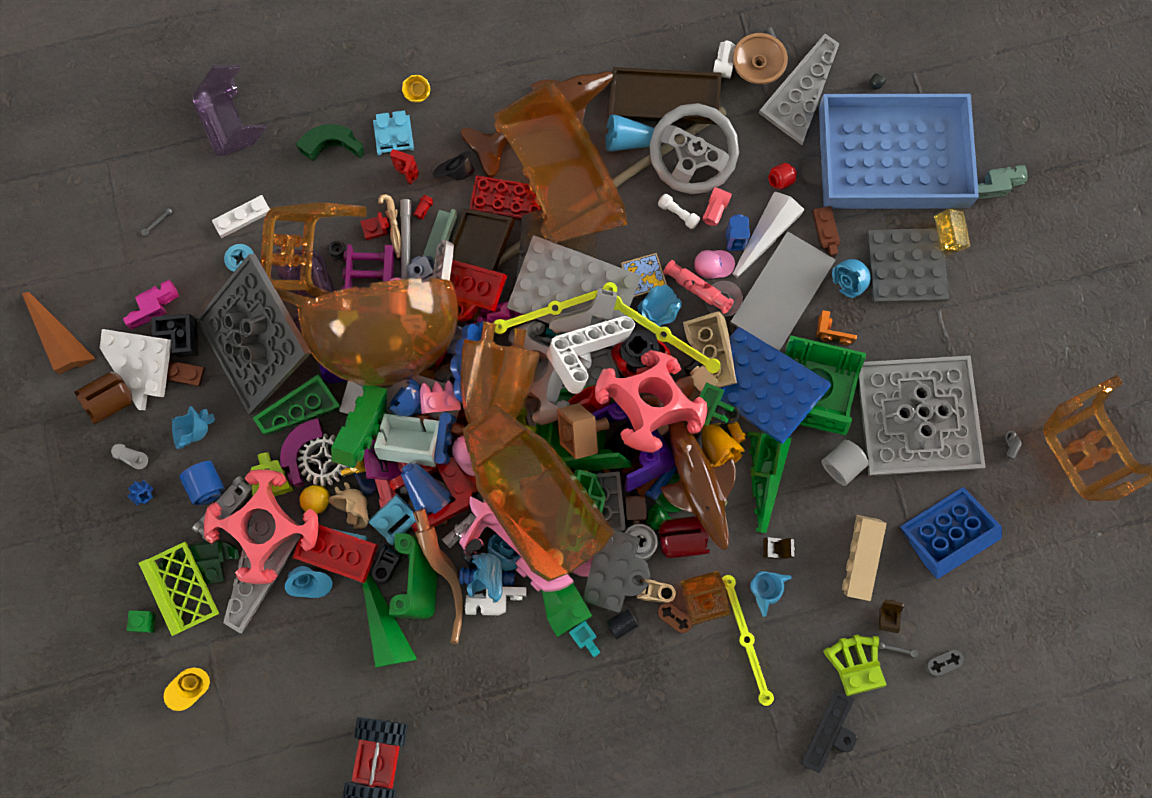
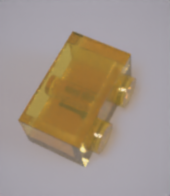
M948 209L935 215L941 251L956 253L970 247L963 211Z

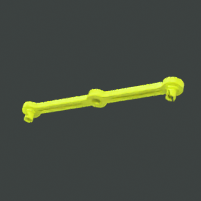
M612 282L606 283L601 288L617 292V286ZM598 290L562 302L552 301L548 307L506 321L498 319L493 323V330L498 334H502L507 328L550 313L558 315L562 309L595 299ZM553 305L558 306L557 311L552 310Z
M617 296L614 310L621 311L655 333L659 341L669 342L705 365L709 373L719 371L720 362L717 359H709L673 336L669 328L659 327L622 303V299ZM661 332H666L667 336H661Z
M726 575L721 579V586L727 590L741 633L739 642L746 648L760 691L758 700L762 705L768 706L772 704L774 696L767 689L753 647L755 639L748 632L734 589L736 584L735 578L731 575ZM746 636L749 637V638H750V642H749V643H745V642H744V637H746Z

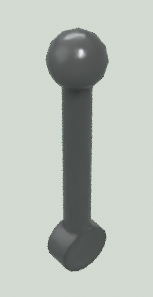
M166 208L165 213L147 229L141 230V235L147 237L152 228L167 215L172 214V209Z
M879 642L878 645L879 650L887 649L909 654L912 658L918 656L917 650L900 649L887 646L882 642Z

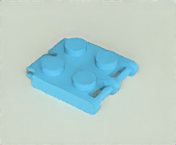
M405 110L392 112V118H390L389 113L376 114L377 120H373L378 156L382 155V153L391 152L392 149L397 151L410 149L414 151L410 116L406 115ZM410 144V146L397 147L399 145ZM392 146H393V148L381 149V148H384V147H392Z

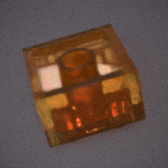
M719 571L680 581L692 626L730 615L726 588Z

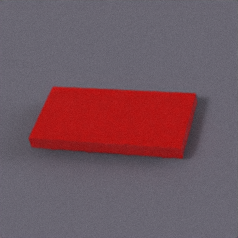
M476 175L469 209L542 224L549 189L544 186Z

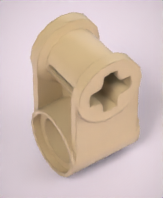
M640 578L641 583H648V593L645 594V589L637 595V599L659 603H671L674 600L676 591L672 585ZM669 589L672 592V597L664 599L661 596V591Z

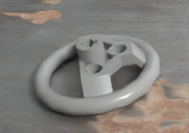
M699 103L680 105L666 113L655 126L649 145L651 163L659 178L672 189L687 194L707 193L715 187L724 184L735 170L739 155L738 136L729 119L717 109ZM690 115L710 118L721 127L726 136L728 154L705 142L703 138L696 137L671 124L684 116ZM677 134L684 137V143L681 145L676 144L674 141V137ZM661 143L675 148L678 163L672 174L668 171L662 160ZM693 145L698 146V150L696 152L694 151ZM710 151L717 154V159L714 162L709 161L707 158V154ZM686 159L692 162L690 170H686L682 166L683 161ZM708 165L718 171L716 176L705 182L689 183L697 168Z

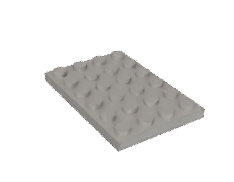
M533 235L507 308L527 314L548 307L552 301L562 302L598 290V288L601 289L608 282H612L617 286V296L622 299V303L630 307L641 275ZM594 299L562 309L561 313L584 308L590 305ZM553 305L552 310L557 311L558 306ZM614 310L612 319L627 315L619 310ZM550 313L535 319L550 324L551 318L554 315ZM592 316L590 326L605 321L595 318L596 316Z

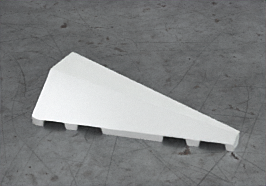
M778 192L773 193L732 274L733 276L738 278L802 215L804 208L792 197Z

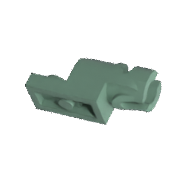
M1025 165L1015 166L1014 169L1007 167L990 170L985 176V183L978 184V199L1007 196L1012 187L1025 184L1024 182H1027V169Z

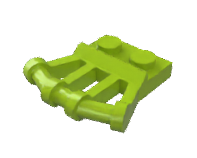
M857 634L849 639L841 638L831 648L827 647L823 650L825 656L838 670L847 696L882 688L887 685L878 661V636H872L871 638ZM862 645L871 646V662H867ZM848 647H855L860 661L859 665H854ZM840 650H842L847 668L835 656Z

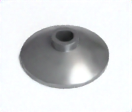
M730 281L714 283L713 287L721 291V294L726 298L733 299L734 302L726 314H723L721 309L715 305L711 306L705 302L707 309L711 313L719 311L724 317L735 314L743 301L740 288Z

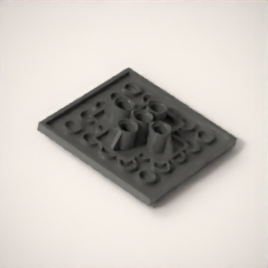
M249 254L197 317V323L248 414L255 413L311 353L255 254Z

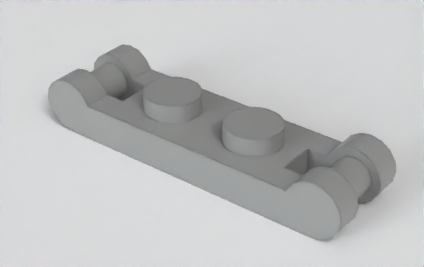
M238 476L217 500V503L222 507V514L219 515L221 519L234 514L252 494V485L246 484L244 482L245 479L241 476ZM239 488L243 491L240 496L236 493ZM204 515L194 524L192 530L200 533L207 542L204 538Z

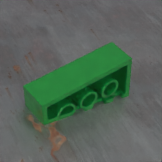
M316 375L253 417V420L265 436H269L340 410V405L320 376Z
M368 383L363 385V396L357 397L354 412H349L345 427L342 426L331 447L332 462L354 468L358 461H362L365 450L370 448L374 436H377L380 431L384 414H388L386 412L387 389Z

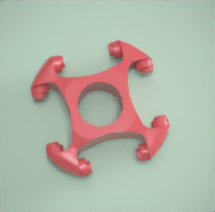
M650 350L641 356V362L646 366L652 367L644 373L627 378H616L614 369L607 368L602 370L595 387V399L598 403L605 404L609 401V397H612L629 417L634 430L627 428L620 433L624 444L640 451L654 453L662 447V442L659 438L652 436L651 432L668 424L687 421L689 433H699L706 420L707 402L701 397L691 402L675 384L669 373L676 374L681 370L676 358L662 352ZM651 393L657 396L663 402L664 407L658 408L646 404L639 394Z
M258 469L251 470L245 477L250 485H256L259 482V488L242 509L225 519H221L219 515L222 514V507L217 502L207 507L204 518V538L213 544L219 539L220 533L218 530L220 528L226 530L241 544L251 562L250 570L248 567H241L235 572L239 581L250 584H269L278 576L273 569L269 570L267 568L264 570L265 562L279 545L297 534L304 536L301 539V547L306 552L311 550L317 541L319 522L318 515L311 509L303 514L304 525H299L283 512L272 493V486L281 487L287 482L286 477L278 471ZM259 510H267L271 513L276 524L274 535L263 544L256 543L251 539L247 526L251 516Z

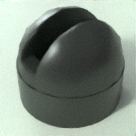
M877 73L870 79V86L876 90L882 88L886 83L885 78Z

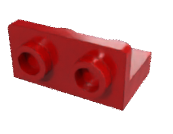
M392 149L390 158L397 172L404 174L407 183L412 185L413 180L416 181L419 175L414 156Z

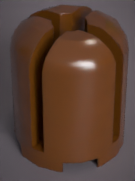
M108 372L74 391L94 425L126 408L132 402L131 391L122 377L115 372Z

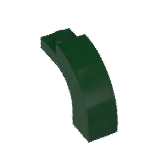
M336 124L317 126L306 132L296 143L298 151L313 162L324 149L331 146L343 147L360 159L365 154L363 144L354 138L352 130Z

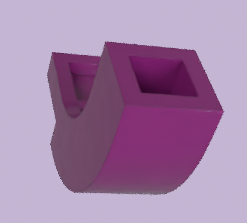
M319 419L299 425L288 435L283 443L280 454L281 468L284 471L290 470V472H287L289 482L293 483L296 487L304 486L301 469L298 467L300 465L298 457L302 455L299 453V450H305L306 448L303 445L307 444L309 446L311 444L310 440L323 439L324 432Z

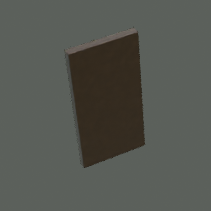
M613 67L608 116L616 114L630 120L660 121L666 113L678 106L696 103L713 107L719 111L722 73ZM700 115L684 116L675 121L679 123L718 125L710 118Z
M464 208L451 243L454 245L452 260L496 271L515 220L511 217ZM436 295L428 300L425 307L428 312L448 316L442 309L444 297ZM461 307L457 309L456 316L461 313ZM479 308L476 314L466 321L477 323L482 308Z

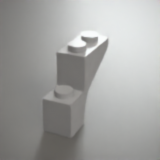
M598 288L596 297L590 305L552 316L549 329L562 334L590 326L592 316H596V319L602 321L611 320L617 292Z

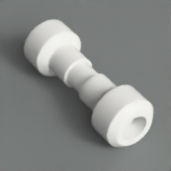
M663 194L659 199L658 206L663 210L668 209L676 213L685 221L687 227L694 229L698 225L700 217L695 213L690 214L686 210L681 209L679 205L673 202V198L670 195Z

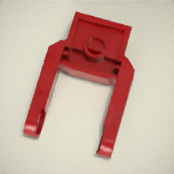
M450 457V462L446 465L436 463V467L420 465L430 475L439 471L444 485L452 494V499L455 500L437 513L428 515L430 526L435 527L469 509L470 496L472 497V495L485 487L482 475L471 476L466 474L453 457ZM401 475L388 483L393 493L395 490L405 486ZM415 522L411 526L414 532L418 531L417 523Z

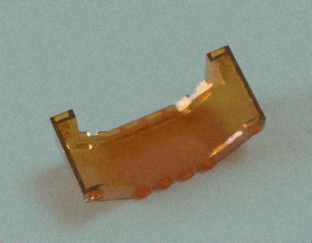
M550 80L493 114L496 120L494 123L495 128L499 133L502 132L523 164L522 171L526 178L530 180L528 185L532 192L537 195L535 201L544 211L541 213L544 218V222L541 223L542 228H540L542 235L545 239L549 238L553 243L627 225L626 207L595 144L593 145L589 138V133L575 115L576 111L556 84Z

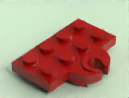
M452 260L449 284L443 292L437 295L444 297L442 309L450 318L455 320L457 317V320L460 322L471 319L479 308L495 312L507 275ZM461 307V313L456 316L457 309Z

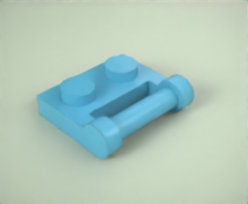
M396 494L369 519L368 523L382 534L389 544L394 546L395 533H405L416 522L413 515L415 510ZM407 514L410 518L396 531L391 533L389 529Z

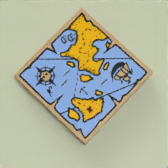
M657 253L621 263L622 269L641 275L633 299L647 295L651 288L667 285Z

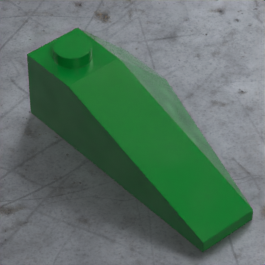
M573 583L559 591L544 592L542 590L547 620L557 637L592 617Z

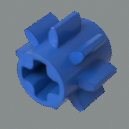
M145 480L142 482L134 481L131 487H128L130 494L127 497L131 501L133 500L136 505H139V503L147 504L153 498L151 491L154 489Z

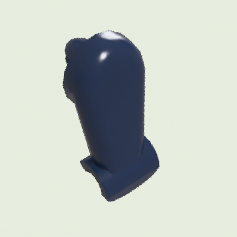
M355 472L354 475L359 484L360 491L365 495L375 493L377 489L375 480L367 479L366 472L357 474Z

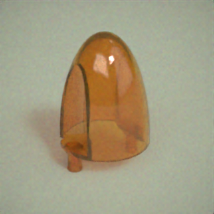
M483 322L481 340L464 339L460 370L462 404L469 426L481 439L492 440L504 434L517 419L530 393L539 363L540 352L525 350L524 343L527 330L515 328L513 344L510 347L501 346L493 342L496 324Z

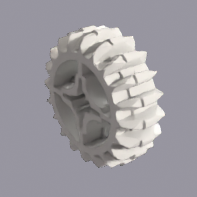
M324 434L323 439L310 440L311 444L309 446L304 444L305 451L299 450V453L304 456L298 457V461L303 462L298 467L299 469H304L301 474L307 476V481L313 480L314 485H317L319 481L321 486H325L326 481H328L329 485H333L332 479L339 482L338 476L341 475V471L349 468L345 465H337V463L331 461L328 446L333 445L336 439L334 435L330 436L328 440V435ZM320 447V452L316 455H312V453ZM324 456L328 458L325 464L321 462ZM310 463L319 465L321 473H314L310 468ZM337 465L332 472L328 473L330 466Z

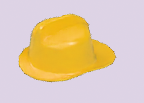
M195 667L181 671L164 691L163 697L167 707L175 711H182L192 706L207 691L210 684L208 674L204 670Z

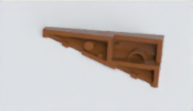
M30 292L22 293L51 366L56 373L60 375L76 366L81 368L96 360Z

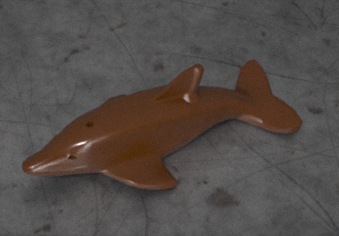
M604 71L597 74L574 76L562 82L557 80L537 81L530 85L537 95L523 103L498 131L493 134H486L471 128H463L460 130V134L463 140L478 155L482 169L487 177L493 178L498 173L505 145L514 139L554 127L560 128L566 142L574 139L583 125L587 105L611 82L613 74L610 71Z
M691 376L675 382L688 399L695 387L694 379ZM651 393L640 395V398L646 404L652 407H664L663 402L657 396ZM685 421L668 424L672 452L680 480L675 484L661 486L662 493L675 507L696 515L716 546L721 550H726L729 547V531L725 502L735 483V463L730 459L721 466H711L695 437L689 433Z

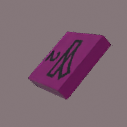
M373 439L370 448H367L364 452L367 479L392 480L401 475L402 472L398 468L397 462L378 459L374 449L376 440Z

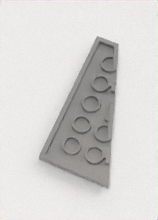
M827 34L822 36L759 111L760 115L801 145L804 142L839 43Z
M267 510L255 512L252 518H250L248 533L256 543L263 544L269 541L276 529L275 519L272 514ZM297 534L279 545L265 562L264 570L267 568L269 570L273 569L279 575L296 548L301 534ZM242 549L238 569L248 567L250 570L251 562L244 549ZM236 576L223 623L242 634L274 581L269 584H250L239 581Z

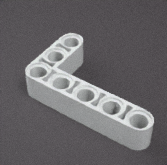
M622 316L554 337L547 350V357L566 389L574 394L580 393L588 379V373L579 360V355L626 341L631 335L635 323L630 317Z

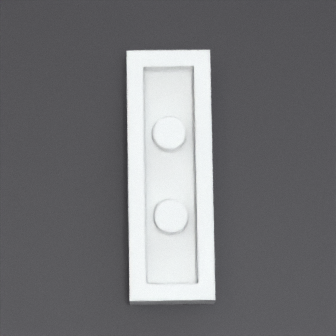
M260 195L213 219L212 222L220 237L223 238L272 212L263 196Z

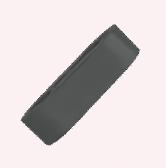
M957 650L947 651L929 659L926 662L925 668L931 676H940L962 666L964 658L961 652ZM951 654L957 656L956 664L954 662L947 664L946 660L951 659ZM933 662L935 664H943V666L938 668V672L931 669Z

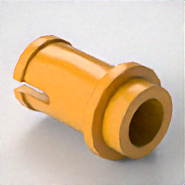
M738 422L727 425L735 441L741 443L746 440V434L742 432Z

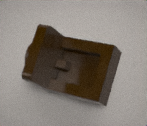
M763 538V558H794V538Z
M887 599L883 601L879 609V630L899 633L904 603Z

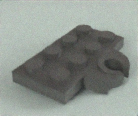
M604 526L601 527L583 601L620 613L625 595H638L646 589L648 583H638L635 580V575H641L644 579L648 580L650 578L648 564L643 559L636 557L640 538Z

